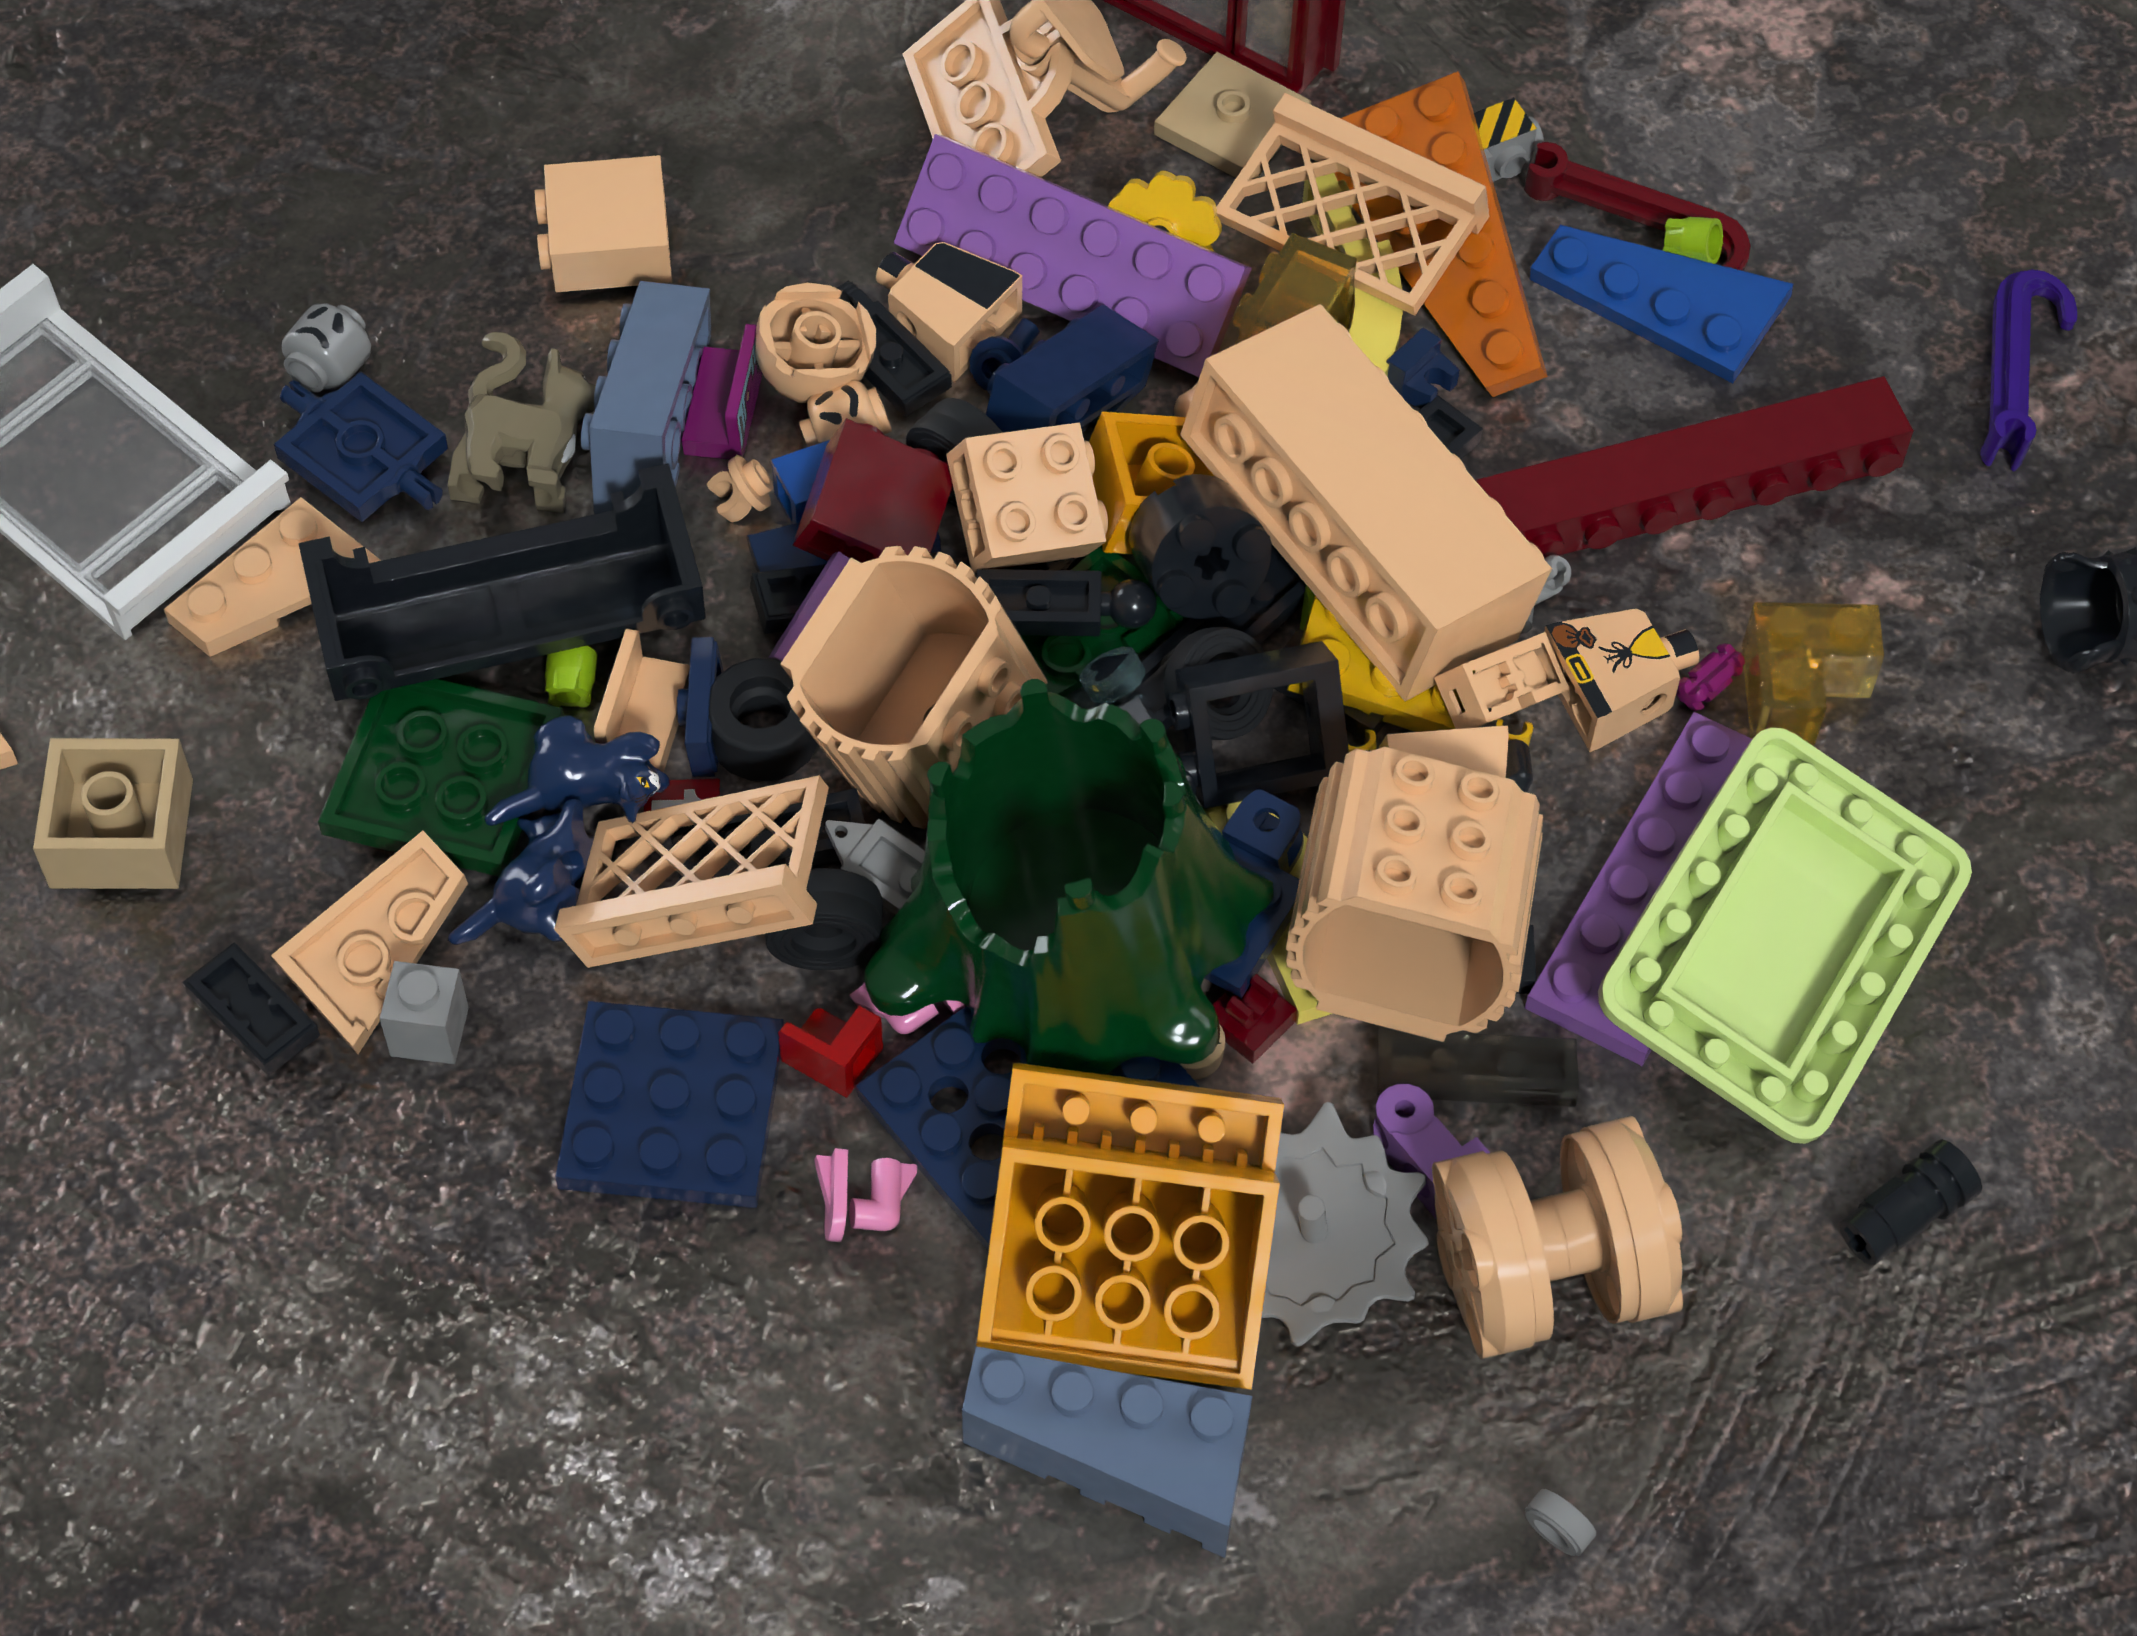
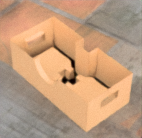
M1546 632L1464 663L1434 677L1456 729L1481 727L1570 689ZM1454 689H1456L1459 698L1462 702V705L1465 709L1464 713H1462L1458 701L1455 697V694L1453 692Z

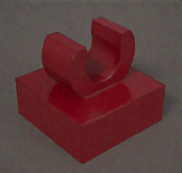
M1258 974L1251 979V984L1242 999L1226 991L1213 1004L1219 1024L1225 1034V1042L1252 1064L1296 1022L1297 1009L1278 994V990Z

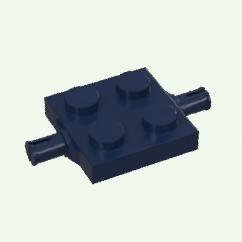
M359 372L339 390L319 398L296 380L289 382L290 388L287 385L284 386L280 394V400L301 414V417L295 427L274 443L277 459L351 515L363 522L392 496L400 492H405L427 510L434 508L433 502L436 505L439 503L443 495L442 488L421 475V472L448 449L445 433L362 372Z

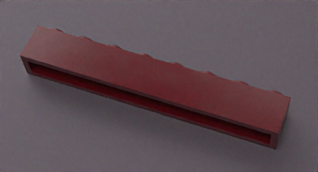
M1885 376L1476 479L1475 481L1489 497L1495 499L1501 505L1509 520L1529 542L1539 548L1544 558L1549 555L1555 554L1560 556L1587 548L1602 549L1625 538L1645 533L1651 535L1660 534L1671 529L1673 526L1699 519L1714 520L1726 515L1730 511L1757 504L1763 506L1772 505L1783 500L1785 497L1807 491H1827L1842 482L1869 475L1872 477L1887 475L1896 468L1903 466L1914 430Z

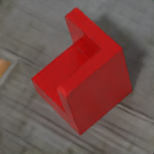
M860 1005L847 1022L821 1008H817L801 1028L786 1022L778 1032L782 1062L845 1098L849 1097L883 1050L881 1017Z

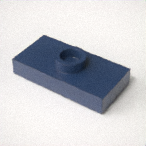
M692 637L689 685L686 689H679L677 695L679 726H686L685 747L693 777H715V772H718V759L712 740V724L709 719L711 686L715 678L724 671L717 641H714V637Z

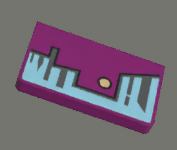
M745 325L740 350L704 347L682 437L684 455L729 460L736 455L744 458L763 374L755 358L757 325Z

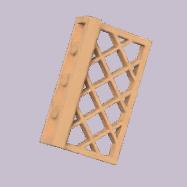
M1284 93L1273 109L1274 124L1217 205L1216 216H1218L1222 224L1415 316L1469 234L1473 232L1478 235L1490 217L1486 186ZM1283 145L1302 154L1304 166L1271 174L1268 162L1279 146ZM1310 158L1317 162L1311 164ZM1263 171L1265 176L1258 178ZM1335 172H1341L1351 177L1354 189L1320 197L1315 178ZM1309 180L1314 200L1280 209L1275 189ZM1360 182L1366 184L1367 186L1361 187ZM1269 190L1274 211L1250 217L1236 210L1244 197ZM1386 195L1401 201L1404 213L1370 221L1365 201ZM1358 203L1364 224L1330 232L1325 212ZM1410 205L1417 209L1411 211ZM1318 214L1323 235L1304 240H1298L1287 235L1286 222ZM1438 218L1454 226L1446 239L1421 245L1416 229V224ZM1278 225L1279 230L1272 228L1271 226ZM1408 227L1414 248L1380 256L1375 235ZM1368 238L1373 259L1348 264L1337 258L1334 246ZM1323 249H1328L1329 254H1327V253H1325V252H1323V251H1321V250H1323ZM1433 258L1427 266L1425 259ZM1414 262L1419 263L1422 275L1410 293L1388 283L1385 270ZM1378 272L1379 278H1377V277H1375V276H1373V275H1371V274Z
M818 775L637 813L634 823L628 822L626 816L599 821L576 906L559 910L554 930L589 968L813 925L817 902L806 889L828 794V785ZM803 802L801 810L781 828L773 822L790 805ZM751 814L725 839L717 834L735 816ZM695 825L669 851L662 846L679 828ZM767 828L773 835L752 855L745 859L739 852ZM640 837L614 862L611 860L616 841ZM709 840L717 845L691 870L683 865ZM787 848L792 850L789 866L781 864L768 867ZM656 851L661 858L635 882L627 876L649 855ZM731 859L739 865L730 875L712 878ZM675 871L683 876L674 886L655 890ZM620 882L628 887L617 898L601 901Z

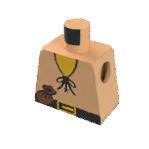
M1639 609L1555 622L1545 626L1544 632L1547 634L1570 688L1558 694L1589 752L1611 743L1668 712L1672 708L1680 681L1679 671L1699 663L1698 646L1693 635L1685 629L1660 638L1646 613Z

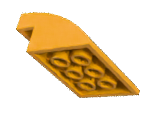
M1013 1062L976 1346L1122 1373L1252 1390L1280 1187L1275 1169L1284 1110L1282 1099Z

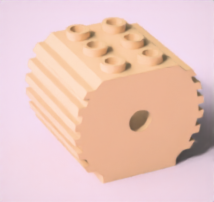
M901 546L885 547L879 558L863 563L850 558L780 664L793 680L794 686L787 696L793 711L853 789L857 788L858 795L861 798L864 797L868 804L877 812L881 813L883 810L891 820L902 823L906 817L913 827L925 829L928 824L930 783L927 774L929 768L934 763L946 762L950 764L953 773L958 767L962 735L990 717L1007 714L1014 704L1022 699L1020 689L1027 680L1039 679L1045 684L1048 683L1042 670L989 584L980 576L977 579L972 569L962 561L957 566L950 555L938 552L933 559L926 548L917 546L913 547L909 555H906Z
M1382 747L1370 752L1356 748L1345 755L1344 763L1335 762L1330 768L1329 777H1323L1316 794L1287 939L1286 950L1288 952L1286 963L1287 967L1292 969L1291 979L1294 985L1298 988L1309 990L1317 999V1010L1444 1042L1447 1034L1462 1030L1478 1033L1487 1028L1488 1020L1497 1022L1504 1014V1007L1510 1008L1515 1001L1516 992H1519L1543 834V815L1539 814L1540 804L1536 795L1523 792L1512 779L1388 747Z

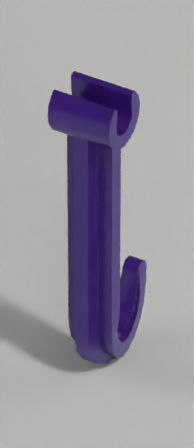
M2031 269L2008 275L2000 283L1993 301L1990 422L1988 435L1980 451L1981 459L1986 466L1992 465L1999 448H2002L2010 453L2012 458L2010 469L2016 471L2021 466L2036 435V425L2031 417L2028 416L2031 297L2040 296L2053 302L2057 309L2059 326L2063 330H2072L2077 321L2075 297L2064 283L2045 271Z

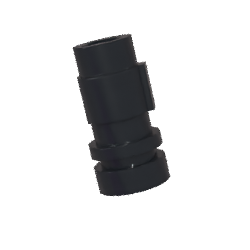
M1943 1139L1934 1142L1920 1153L1919 1158H1914L1903 1166V1175L1901 1177H1893L1859 1204L1857 1210L1840 1222V1232L1846 1244L1864 1263L1871 1266L1876 1265L1890 1253L1897 1252L1929 1228L1930 1223L1936 1218L1941 1220L1948 1219L1956 1213L1957 1208L1964 1207L1981 1193L1982 1183L1975 1167L1965 1154L1951 1142Z

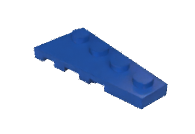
M1564 225L1558 227L1530 267L1531 281L1732 384L1791 298L1793 290L1792 283Z

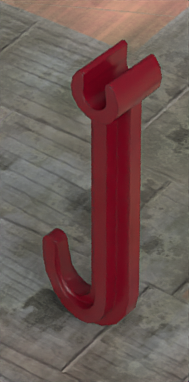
M1542 142L1537 144L1534 164L1530 163L1528 166L1524 191L1531 198L1539 201H1549L1557 196H1562L1665 232V224L1668 218H1717L1720 220L1723 228L1721 252L1726 260L1721 266L1741 271L1747 266L1751 245L1747 232L1737 220L1707 207L1568 160L1566 151L1556 143Z

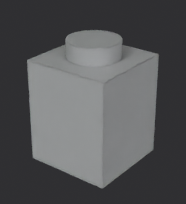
M394 961L380 1015L381 1026L391 1057L455 1064L469 1008L460 969Z

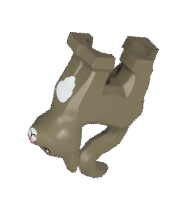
M504 332L487 334L482 340V346L485 349L501 353L503 360L478 373L468 390L469 406L464 414L465 434L453 453L447 485L450 500L480 504L484 487L477 480L486 483L492 490L501 491L504 475L500 465L527 468L529 486H533L537 510L564 513L567 502L566 490L561 485L560 478L575 454L578 425L583 421L586 413L595 411L594 394L596 385L589 383L582 372L562 366L558 349H551L548 354L543 378L542 405L525 404L493 395V390L512 382L526 365V350L518 339Z

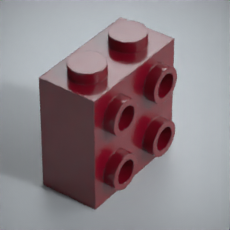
M846 418L826 445L792 546L826 561L830 559L833 553L839 551L848 558H853L861 563L879 558L885 547L901 546L906 555L910 554L914 546L926 548L931 553L953 485L948 464L941 461L934 453L928 450L909 447L885 436L881 430L872 425L856 423Z

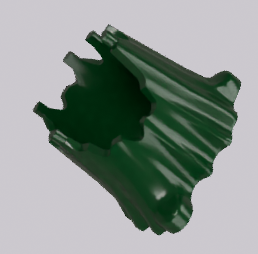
M1039 679L1027 680L1020 689L1022 699L1015 703L1007 714L990 717L962 735L961 755L958 767L953 773L950 764L946 762L934 763L928 770L930 802L924 861L911 878L913 893L897 914L882 929L879 938L881 948L872 956L865 968L864 982L870 1000L879 1011L891 1016H905L936 1002L959 1001L971 1010L972 1023L970 1033L975 1043H986L999 1038L1010 1039L1024 1049L1027 1064L1107 1074L1121 1063L1141 1056L1154 1057L1178 1064H1193L1202 1061L1214 1052L1220 1038V1025L1216 1010L1201 989L1204 977L1213 969L1232 962L1242 955L1246 946V933L1250 922L1256 915L1266 909L1273 900V882L1254 871L1240 866L1236 862L1231 846L1198 803L1187 780L1183 762L1175 754L1166 736L1164 724L1160 720L1147 719L1139 724L1127 711L1108 703L1092 709L1081 708L1063 696L1048 692L1047 686L1043 681Z

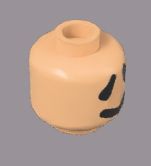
M851 380L825 393L810 396L807 401L809 418L799 422L808 447L831 440L846 418L856 423L872 425L881 430L883 434L892 432L876 387L867 390L865 385L858 380Z

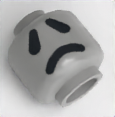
M327 303L312 305L304 312L282 340V353L285 358L284 367L286 372L293 380L298 381L307 390L313 392H320L323 389L329 391L339 390L352 379L371 354V342L365 331L366 324L363 318L355 310L345 305H338L337 307Z

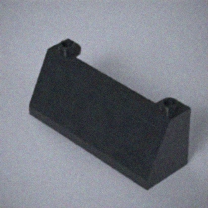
M669 463L639 469L640 487L627 499L624 500L622 491L610 493L612 511L369 563L365 547L353 549L354 558L337 554L332 548L330 536L298 543L334 700L340 701L349 698L357 700L368 699L384 690L623 638L625 629L637 630L639 634L659 629L678 630L692 622L706 619L703 586Z

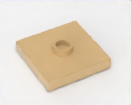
M1216 52L1155 120L1154 135L1237 178L1274 124L1273 109L1284 93L1310 105L1311 100Z

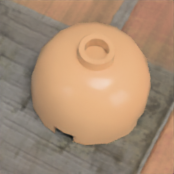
M807 282L786 286L778 291L775 300L767 306L764 305L756 326L755 358L766 381L779 394L799 403H807L810 396L825 393L851 380L861 381L872 361L876 348V327L867 309L859 302L855 309L849 302L840 299L841 290L830 285Z

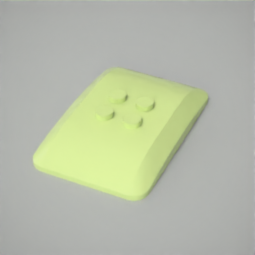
M1771 727L1762 730L1747 745L1610 965L1598 989L1599 1005L1604 1015L1613 1024L1781 1138L1792 1143L1803 1144L1817 1140L1830 1127L1966 889L1972 874L1970 859L1965 850L1954 840L1796 734L1783 728Z

